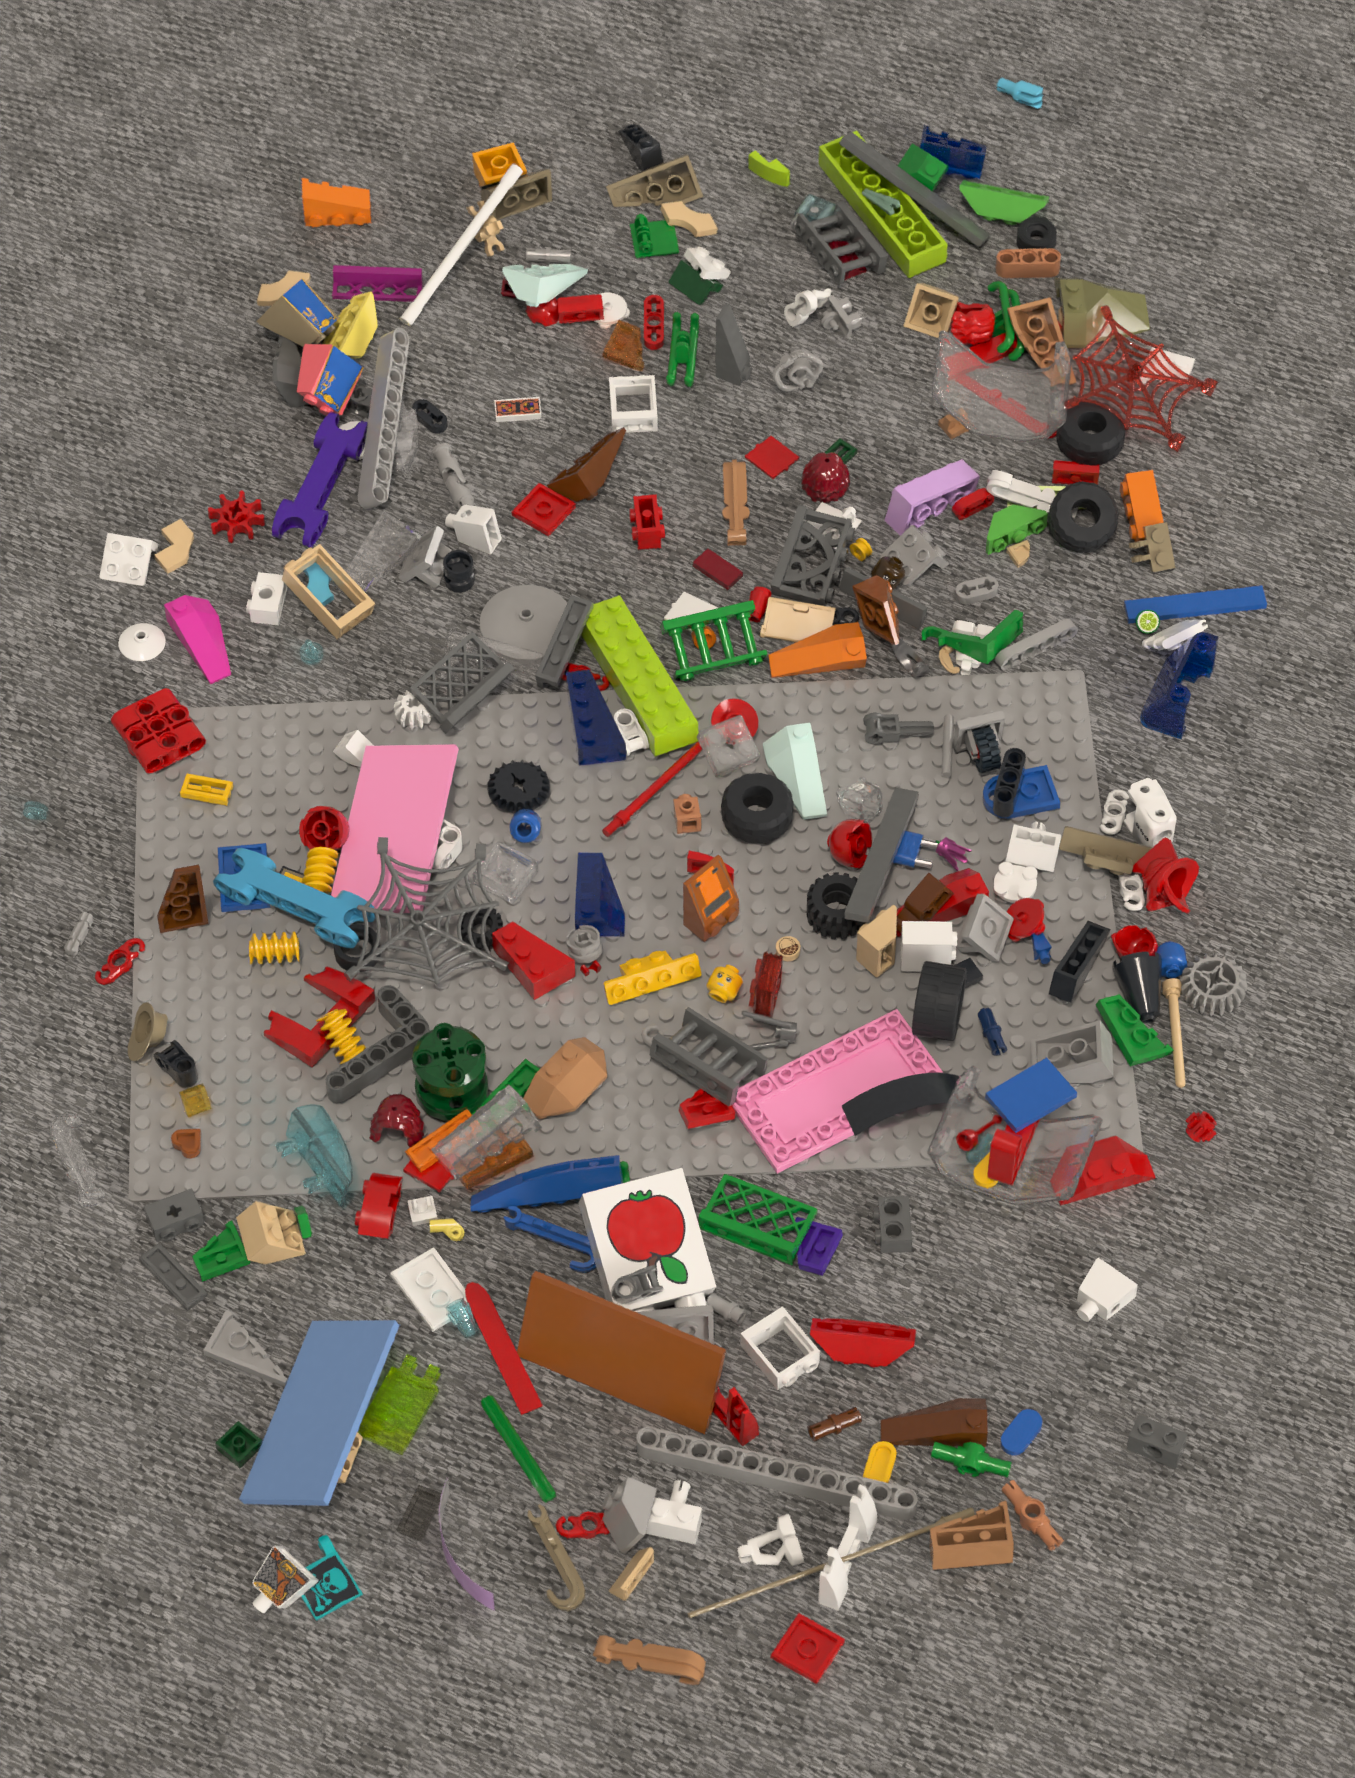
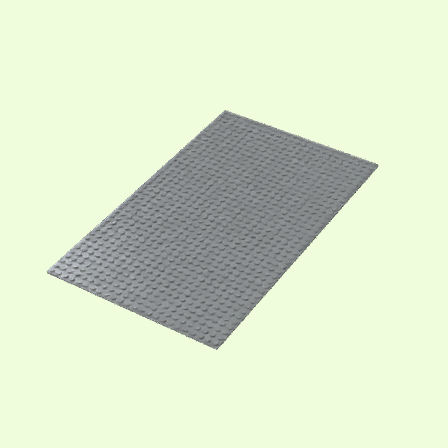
M1081 670L677 687L698 721V742L702 743L704 749L638 809L624 827H619L609 837L605 836L602 830L613 820V816L620 810L628 807L697 743L695 742L658 756H654L650 748L646 750L642 748L631 752L629 756H625L614 734V714L618 710L625 708L615 690L488 695L447 734L439 728L441 723L434 716L431 717L430 724L423 723L422 729L419 726H414L413 730H411L409 725L402 727L401 722H398L395 718L394 704L397 702V699L187 708L190 718L206 739L205 745L199 751L154 773H146L137 760L134 938L144 941L145 951L140 952L138 944L133 947V952L137 951L139 955L133 959L132 1030L136 1013L139 1007L146 1002L152 1005L154 1011L167 1015L168 1019L166 1034L162 1042L156 1047L147 1048L143 1057L138 1061L133 1062L131 1060L129 1200L131 1202H156L191 1188L197 1200L356 1193L363 1191L364 1181L369 1180L372 1173L403 1177L401 1190L433 1189L403 1172L404 1167L410 1161L405 1153L410 1147L407 1145V1138L404 1137L403 1131L383 1127L381 1138L378 1142L374 1143L369 1138L371 1135L369 1131L371 1127L370 1122L373 1119L374 1112L377 1111L384 1098L393 1094L405 1095L419 1109L420 1117L424 1122L423 1138L448 1122L430 1116L417 1103L415 1093L416 1076L413 1070L412 1058L346 1101L335 1103L329 1100L327 1096L326 1077L330 1072L343 1065L339 1063L344 1057L334 1056L339 1048H330L313 1067H310L264 1036V1030H269L272 1021L268 1019L271 1010L311 1030L318 1023L316 1019L327 1014L337 1003L304 981L305 975H316L325 971L327 966L343 973L347 971L336 962L333 943L322 939L315 933L314 927L316 924L270 905L271 908L222 912L220 892L213 884L214 878L219 874L218 847L266 843L267 857L275 863V872L279 873L282 866L304 874L306 860L308 859L307 853L310 849L304 846L301 841L299 826L301 820L308 813L307 811L316 806H330L341 811L347 818V821L349 820L361 767L345 762L333 752L345 734L358 730L374 746L456 744L458 754L443 819L460 829L463 848L448 868L473 861L475 859L476 843L486 844V858L481 863V878L488 895L493 901L499 902V906L494 907V909H496V914L500 913L503 927L513 921L569 956L566 936L573 928L577 930L581 925H589L596 928L600 933L602 953L596 959L601 965L600 972L596 973V971L588 969L590 973L588 976H585L581 972L580 967L584 964L588 968L592 962H575L574 978L536 1000L530 996L508 967L503 971L495 967V963L491 961L473 963L458 968L441 979L438 985L424 979L383 971L368 970L360 972L354 977L375 990L376 1000L351 1026L356 1027V1031L352 1036L361 1037L357 1045L364 1044L366 1046L364 1050L395 1031L379 1012L377 997L378 990L385 985L395 986L428 1022L429 1031L433 1030L437 1024L449 1023L452 1026L470 1030L484 1043L486 1051L485 1072L488 1079V1096L524 1059H527L541 1069L568 1040L585 1037L604 1050L607 1078L576 1111L539 1119L521 1107L520 1101L480 1143L470 1138L450 1152L463 1159L464 1163L454 1174V1179H450L444 1188L489 1187L518 1174L543 1166L615 1155L620 1156V1162L626 1161L628 1163L630 1180H638L680 1168L683 1169L685 1178L723 1176L724 1173L730 1176L777 1174L736 1114L732 1120L687 1129L679 1113V1105L687 1098L693 1097L694 1093L700 1088L649 1055L651 1048L643 1042L641 1035L643 1029L649 1025H656L658 1030H662L665 1034L674 1035L682 1028L685 1009L689 1007L747 1045L780 1041V1038H775L776 1026L754 1021L753 1018L743 1016L742 1011L797 1023L795 1042H788V1047L777 1046L756 1049L768 1057L765 1074L898 1009L912 1029L913 1012L921 972L901 971V936L896 937L895 964L876 978L856 960L858 930H856V935L852 937L847 935L846 939H841V937L831 939L829 935L826 937L821 936L820 931L816 933L813 930V925L810 926L806 914L807 893L811 884H815L817 878L823 879V875L827 873L830 876L833 875V872H839V875L847 873L850 878L854 876L859 878L863 868L847 867L836 862L827 845L828 836L838 823L847 819L864 820L863 823L870 825L873 843L895 787L919 791V798L906 831L922 834L924 838L939 842L948 837L956 842L957 845L972 850L971 852L965 851L964 856L968 860L967 863L954 858L959 868L958 871L970 868L979 872L989 891V898L1007 912L1013 903L1001 899L994 893V878L999 871V865L1002 862H1006L1014 825L1030 828L1033 822H1038L1037 829H1039L1040 823H1043L1046 827V832L1060 834L1061 837L1065 826L1104 835V832L1100 829L1102 813L1084 672ZM457 696V697H452V698H461V699H462L463 696ZM734 698L746 701L757 713L759 721L757 732L751 740L744 744H727L721 741L712 729V713L719 703L727 699ZM436 702V708L444 715L448 712V703ZM1002 710L1005 722L1000 742L1001 753L999 754L1001 756V765L1005 752L1011 748H1019L1025 752V769L1047 765L1060 800V809L1009 819L991 814L983 803V789L988 780L999 775L1000 769L983 773L979 772L978 768H976V762L972 760L968 750L955 752L952 747L951 777H942L944 716L947 714L954 716V738L956 721L967 716L976 717L988 711L997 712ZM873 712L898 714L899 721H932L934 732L932 735H900L899 742L870 744L865 741L867 729L863 718L865 715ZM735 721L729 722L731 727H737V723ZM810 723L816 747L827 817L803 820L794 807L792 822L788 830L779 838L760 844L748 843L737 839L726 829L722 821L721 801L724 790L734 779L745 774L763 773L776 777L766 764L763 743L786 726ZM512 759L514 762H520L523 759L526 763L532 761L535 766L540 765L541 769L546 771L550 781V792L546 801L540 807L533 810L541 818L540 834L529 843L518 842L512 837L509 826L511 818L515 813L498 808L488 795L487 782L489 781L490 774L494 773L495 768H500L503 762L505 764L511 763ZM186 774L233 782L234 787L231 790L230 798H228V805L182 798L180 791ZM514 782L515 786H518L523 791V784ZM189 783V784H192V785L202 786V785H200V784ZM858 784H864V788L862 789L858 788L862 785L854 787L853 789H848L851 785L855 786ZM211 787V788H214V789L225 790V789H221V788ZM682 794L698 797L701 813V831L677 834L673 799H678ZM994 795L989 797V799L993 801ZM753 805L748 807V809L754 811H762L767 809L766 807L761 805ZM921 846L918 857L932 860V867L929 869L915 865V868L892 863L869 923L882 910H887L892 905H895L897 909L904 905L907 897L928 872L940 880L944 876L958 871L943 856H939L936 853V849ZM867 847V851H866V854H865V855H868V853H869V851H870V848H869V847ZM342 848L337 851L338 858L334 859L337 862V866L339 863ZM1058 849L1054 872L1035 868L1037 870V887L1032 899H1040L1044 903L1043 923L1045 924V930L1043 934L1052 946L1049 951L1051 955L1049 963L1042 964L1040 959L1034 960L1031 935L1017 942H1013L1007 936L999 961H990L980 952H960L956 949V960H951V965L971 958L983 974V980L965 988L959 1025L954 1041L916 1036L943 1073L960 1076L974 1106L961 1103H940L896 1114L869 1127L857 1136L853 1135L780 1173L977 1165L990 1152L996 1130H1005L1007 1123L1002 1118L1000 1124H994L978 1135V1144L970 1151H964L958 1146L956 1136L965 1129L977 1131L990 1122L994 1115L998 1114L986 1100L985 1094L1032 1066V1038L1099 1020L1111 1034L1096 1007L1099 999L1118 994L1124 998V993L1112 967L1115 960L1117 964L1120 963V958L1116 953L1111 935L1116 933L1109 869L1102 867L1100 869L1090 868L1083 862L1082 855ZM689 850L712 857L720 855L723 862L734 869V889L739 898V914L733 922L725 924L716 936H711L705 942L683 925V883L695 874L687 872ZM199 864L209 924L160 933L157 914L174 869ZM476 864L468 872L470 887L479 904L489 903L480 888ZM465 868L445 873H431L430 881L456 878ZM463 878L457 884L460 898L466 907L475 906ZM450 883L428 885L427 892L442 891ZM452 889L447 894V898L453 910L460 909L462 907L456 899L454 889ZM438 895L426 896L425 902H432ZM443 898L436 907L441 912H446L449 909ZM840 902L827 905L832 909H844L847 907L846 904ZM432 909L427 915L437 913L434 911V909ZM403 913V915L411 916V913ZM460 914L451 916L449 922V934L458 938L457 923ZM379 915L381 923L380 946L387 942L388 928L386 917ZM967 915L946 921L952 922V932H957V941ZM390 917L391 936L393 937L399 932V921L396 918ZM447 917L442 918L440 922V929L445 931L444 924ZM376 919L373 922H368L369 927L377 933ZM437 919L425 922L436 927ZM403 920L404 928L406 925L409 924V921ZM356 921V922H354V923H351L350 925H354V924L364 925V922H363V921ZM1091 921L1111 929L1072 1003L1049 995L1054 970L1086 922ZM481 924L473 926L471 930L475 933H481ZM485 925L484 933L490 930V926ZM422 927L425 936L431 932V930ZM410 929L403 935L420 940L418 930ZM273 932L276 933L278 939L281 938L282 932L286 933L288 939H290L292 932H296L299 938L300 962H298L296 955H294L291 963H288L286 956H284L282 963H278L276 956H274L273 962L270 964L266 957H264L262 964L258 963L256 957H254L253 963L250 964L249 941L253 933H256L258 940L261 939L262 933H266L268 940H270ZM438 934L430 936L427 940L429 949L444 937ZM791 936L800 942V955L797 959L783 961L776 955V943L780 938ZM359 940L354 948L343 947V953L350 957H360L364 940ZM397 940L392 944L425 953L423 946L413 941ZM450 940L442 943L431 953L432 959L456 943ZM369 942L367 943L365 955L369 953L372 949V946ZM459 946L450 951L434 964L435 968L444 960L467 949ZM490 946L491 955L495 958H498L499 956ZM387 948L380 955L382 958H395L429 966L426 957L407 951ZM655 951H666L672 960L696 953L698 956L702 974L700 977L613 1005L608 1004L603 983L622 976L619 965L626 963L628 960L633 958L640 959L649 956ZM473 952L460 956L447 963L437 974L440 976L455 965L483 957ZM378 961L374 966L408 971L433 978L430 970L412 965ZM728 964L739 970L738 974L741 976L743 984L734 1000L721 1003L709 996L706 984L716 967H725ZM982 1008H990L997 1025L1001 1026V1035L1007 1046L1005 1053H1002V1050L999 1049L1001 1055H992L988 1040L983 1037L982 1032L984 1030L978 1017V1012ZM658 1030L650 1031L648 1033V1037L653 1038L654 1036H656L658 1034ZM691 1033L681 1043L691 1051L702 1039ZM1112 1034L1114 1077L1093 1083H1069L1076 1090L1077 1097L1040 1119L1023 1162L1062 1161L1069 1148L1115 1135L1143 1152L1133 1066H1129ZM176 1040L195 1061L198 1074L197 1083L188 1088L179 1086L158 1066L153 1054L162 1052L170 1046V1042ZM710 1046L698 1058L710 1065L722 1052ZM730 1059L718 1071L730 1078L742 1065ZM751 1071L738 1083L739 1087L759 1078V1076ZM180 1129H201L200 1154L191 1159L184 1157L181 1150H177L172 1146L171 1135L173 1132Z

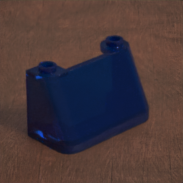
M1206 632L1197 633L1166 658L1141 711L1140 721L1144 727L1182 740L1186 731L1185 719L1191 693L1187 687L1181 684L1183 680L1195 683L1202 676L1211 677L1215 666L1219 636Z

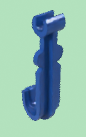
M516 1206L508 1207L509 1216L515 1217L511 1219L504 1216L505 1226L508 1229H521L583 1252L591 1257V1260L585 1263L571 1260L569 1264L571 1270L586 1273L596 1268L588 1237L524 1214Z

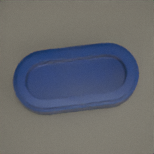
M1026 1409L1015 1417L1001 1436L1000 1444L1005 1453L1019 1455L1025 1451L1042 1428L1040 1414L1034 1410Z

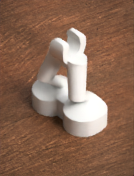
M828 288L824 291L812 290L811 292L806 290L798 293L795 297V302L786 305L784 309V315L789 325L795 327L804 323L808 319L809 314H812L817 308H829L830 302L828 297L831 296L832 290Z
M958 620L954 622L952 632L978 636L983 639L995 627L978 624L976 627L974 623ZM955 650L956 663L962 669L961 675H970L972 668H978L981 662Z
M786 1514L778 1517L777 1530L747 1540L748 1545L740 1546L738 1548L740 1562L747 1563L753 1561L754 1565L778 1566L785 1555L791 1566L804 1563L803 1554L790 1515ZM777 1539L783 1542L776 1555L760 1553L759 1549Z

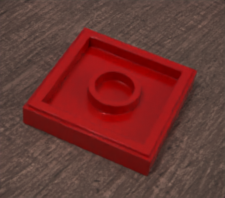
M538 483L512 511V516L549 537L576 508V503Z
M798 1613L772 1652L771 1659L818 1684L845 1643V1638Z

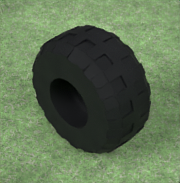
M1083 400L1070 405L1062 412L1057 425V443L1061 452L1070 460L1086 465L1104 464L1118 456L1123 448L1125 422L1120 413L1111 405L1099 402V400ZM1084 431H1095L1097 433L1089 434Z
M1077 482L1066 486L1054 497L1048 512V526L1054 539L1065 549L1076 553H1089L1101 548L1111 539L1118 524L1119 513L1114 498L1105 488L1092 482ZM1078 507L1088 509L1095 518V525L1092 527L1077 525L1072 519L1071 510Z
M763 773L745 774L734 779L724 790L721 801L722 821L726 829L737 839L759 844L773 841L788 830L793 819L794 804L792 793L786 784L775 776ZM753 805H761L766 807L767 809L762 811H754L748 809V807Z

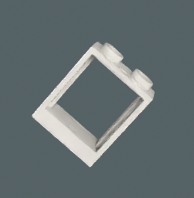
M655 376L609 377L612 432L623 427L626 429V433L658 431ZM649 394L650 410L617 412L616 396Z
M783 1306L741 1333V1347L777 1390L783 1386H791L803 1373L814 1371L820 1362V1350ZM784 1330L805 1357L778 1373L756 1346Z

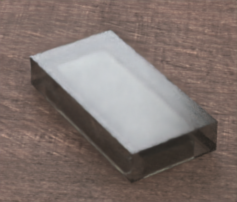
M418 1485L397 1527V1532L422 1541L440 1504L442 1493Z

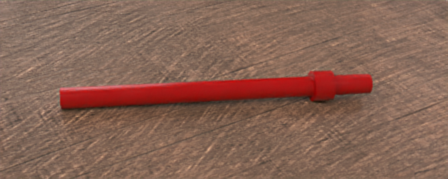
M697 742L628 807L617 812L613 816V820L602 830L603 834L609 837L619 827H624L638 809L704 749L702 743Z

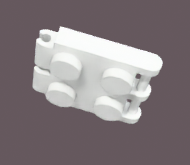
M1185 620L1143 640L1142 646L1146 649L1152 647L1158 651L1168 649V651L1174 650L1181 646L1180 642L1186 639L1191 641L1200 637V632L1204 631L1208 625H1202L1206 620Z

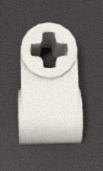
M625 708L618 710L614 714V734L620 743L624 755L629 756L631 752L642 748L644 750L649 749L647 736L633 711Z

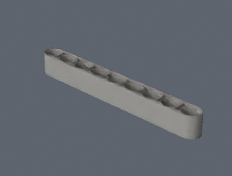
M402 328L390 331L380 337L358 490V502L365 510H370L385 503L389 495L409 348V336Z

